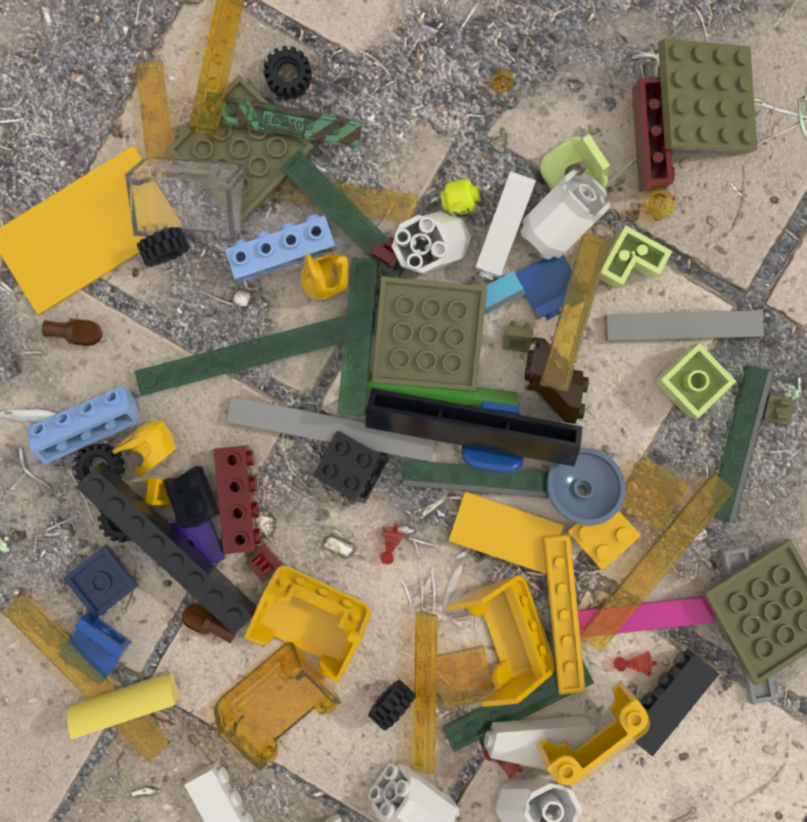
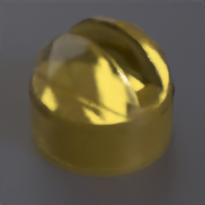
M507 68L497 70L493 77L494 89L499 92L510 91L514 86L512 71ZM502 78H506V82H501Z

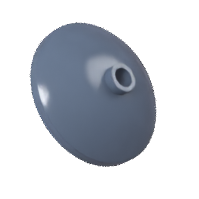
M580 448L575 466L553 463L547 477V492L552 505L564 518L579 525L593 526L608 521L620 510L625 499L626 485L619 466L608 455L596 449ZM578 487H582L585 490L584 495L578 492Z

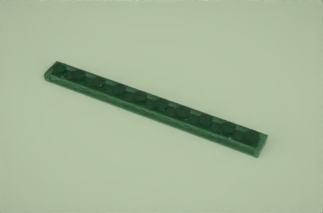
M378 307L136 370L134 372L141 396H147L376 335Z

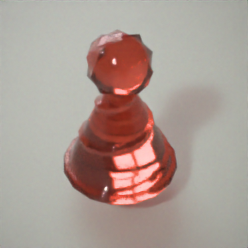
M394 523L393 528L382 527L386 551L381 553L380 560L385 565H389L394 561L392 552H394V549L400 544L402 539L407 536L404 531L398 530L399 524Z
M646 650V652L627 661L623 657H616L613 665L617 671H624L627 667L650 677L652 666H657V662L651 661L650 652Z
M485 749V750H484L485 759L488 760V761L494 760V759L490 758L487 749ZM495 759V762L499 764L510 780L515 776L516 772L522 773L523 768L519 767L520 764Z

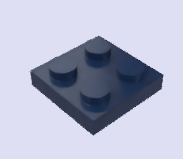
M108 545L102 547L63 578L94 619H97L139 586Z

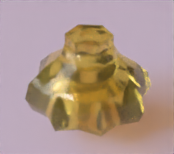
M666 188L652 191L650 197L645 200L646 214L652 216L655 221L668 219L670 214L676 209L674 203L675 195L670 194Z

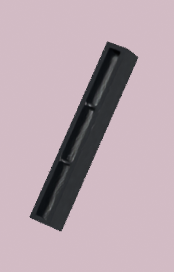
M371 388L366 407L365 428L568 466H575L581 448L583 428L577 425Z
M104 462L96 466L76 486L84 496L233 634L253 617L256 605Z

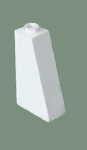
M510 171L474 269L475 272L479 273L478 277L493 281V278L499 279L536 180Z
M586 716L492 722L490 731H487L485 734L484 747H486L492 759L548 770L538 751L537 744L545 738H548L554 744H561L566 740L570 747L575 750L593 736L595 726Z

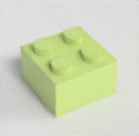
M700 343L690 345L653 380L688 418H699L737 382Z

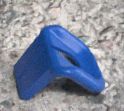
M483 401L480 406L483 409L517 415L520 412V406ZM467 446L461 447L462 459L468 466L474 469L513 473L522 466L524 457Z

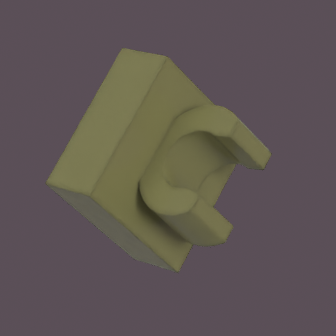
M511 321L506 329L503 349L528 353L534 329H529V323L526 322L524 328L515 327V321Z
M768 394L761 420L790 426L795 400Z

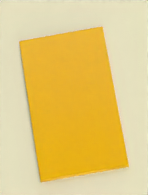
M133 145L0 227V255L33 306L34 311L41 315L138 255L140 252L137 248V243L141 239H146V236L153 235L154 232H161L162 229L167 228L168 230L171 227L181 228L184 225L141 158L138 149Z

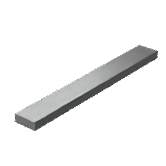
M231 397L226 421L228 423L331 442L335 433L340 431L372 450L430 462L435 440L365 428V422L237 397Z

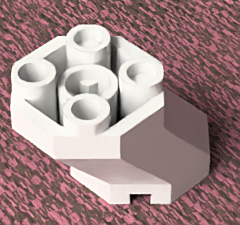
M573 169L522 220V236L545 259H551L552 257L560 258L610 208V203L608 202L605 205L604 198L607 196L606 190L591 175L584 173L582 176L576 175L579 171Z
M442 211L424 216L417 215L399 224L392 249L402 268L426 274L438 269H446L464 260L471 235L463 219Z
M388 764L369 791V800L372 801L371 807L382 822H455V815L459 816V807L448 794L441 792L411 768L403 764Z
M522 776L501 785L495 804V810L501 822H577L583 810L571 786L560 784L551 779H533Z

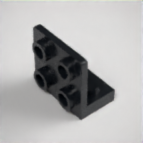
M337 431L318 464L313 477L354 501L366 503L390 458Z

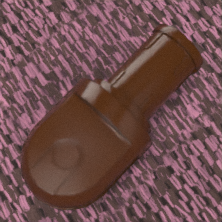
M72 318L67 323L44 320L42 324L43 337L65 338L72 345L94 346L102 338L100 326L91 320Z
M193 603L183 610L182 621L189 629L203 636L211 633L228 643L233 641L236 633L233 634L203 605Z

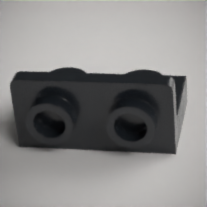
M194 466L177 478L163 480L166 494L171 502L175 519L180 528L199 527L220 514L202 466Z

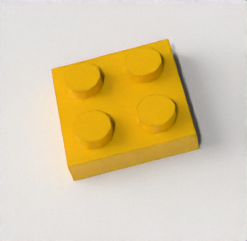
M620 511L602 524L584 526L574 523L566 530L602 571L641 537Z

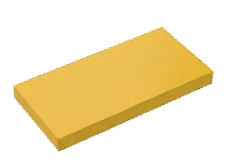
M464 491L448 541L546 574L543 536L561 535L564 525Z

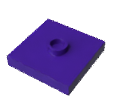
M211 519L199 527L180 528L178 522L170 524L212 564L226 559Z

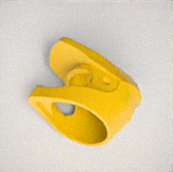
M310 253L305 254L304 265L300 274L301 287L310 299L320 301L346 291L348 285L347 257L341 254H326L324 257L312 259ZM334 263L338 272V282L335 276Z
M154 420L139 426L130 436L116 445L112 452L115 454L122 450L130 449L132 453L139 452L144 458L143 463L135 468L136 474L142 478L175 452L177 446L173 434L166 426L164 420Z

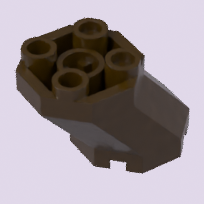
M533 337L531 344L535 345L534 350H529L527 354L524 380L529 381V384L524 385V390L535 392L561 422L576 424L577 419H583L585 404L582 403V396L588 390L589 377H584L583 371L571 368L565 391H559L567 363L545 338Z

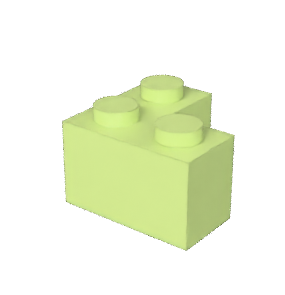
M624 226L616 235L600 264L597 279L617 289L624 285L632 268L652 279L660 275L672 251L630 227Z

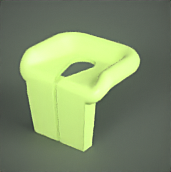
M588 134L584 138L578 136L571 137L549 151L541 160L540 172L552 191L565 177L567 167L584 161L588 168L582 175L584 173L591 175L605 189L608 183L607 174L610 164Z

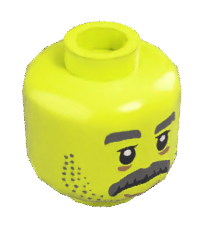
M467 178L446 183L444 191H441V201L445 212L449 211L451 215L457 216L475 211L476 202L481 201L478 185L473 186Z

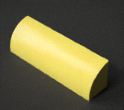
M172 671L71 704L67 712L70 739L72 740L174 706L180 694Z

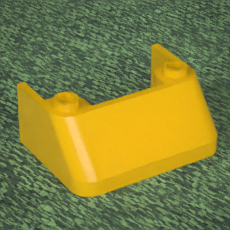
M522 576L509 577L472 590L448 605L449 611L466 608L473 617L484 615L500 663L494 667L491 676L496 691L482 701L484 707L518 704L554 673L555 660L528 584Z

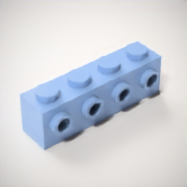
M319 214L305 218L304 223L298 225L288 223L281 226L280 231L271 234L270 231L261 232L255 235L256 239L246 242L245 239L232 242L230 244L231 247L225 249L234 279L240 283L302 262L307 253H310L311 258L337 250L326 217H320Z
M122 385L27 427L30 451L43 464H47L141 422L136 400L127 388Z

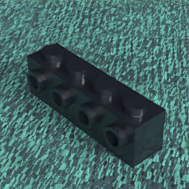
M688 648L675 657L674 665L668 672H664L658 678V685L652 692L645 694L640 702L650 719V728L635 743L652 757L719 675L717 671Z

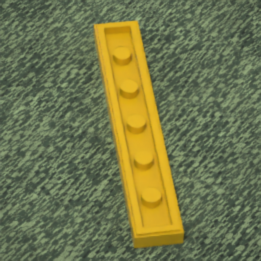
M570 535L543 536L558 693L562 695L586 692Z

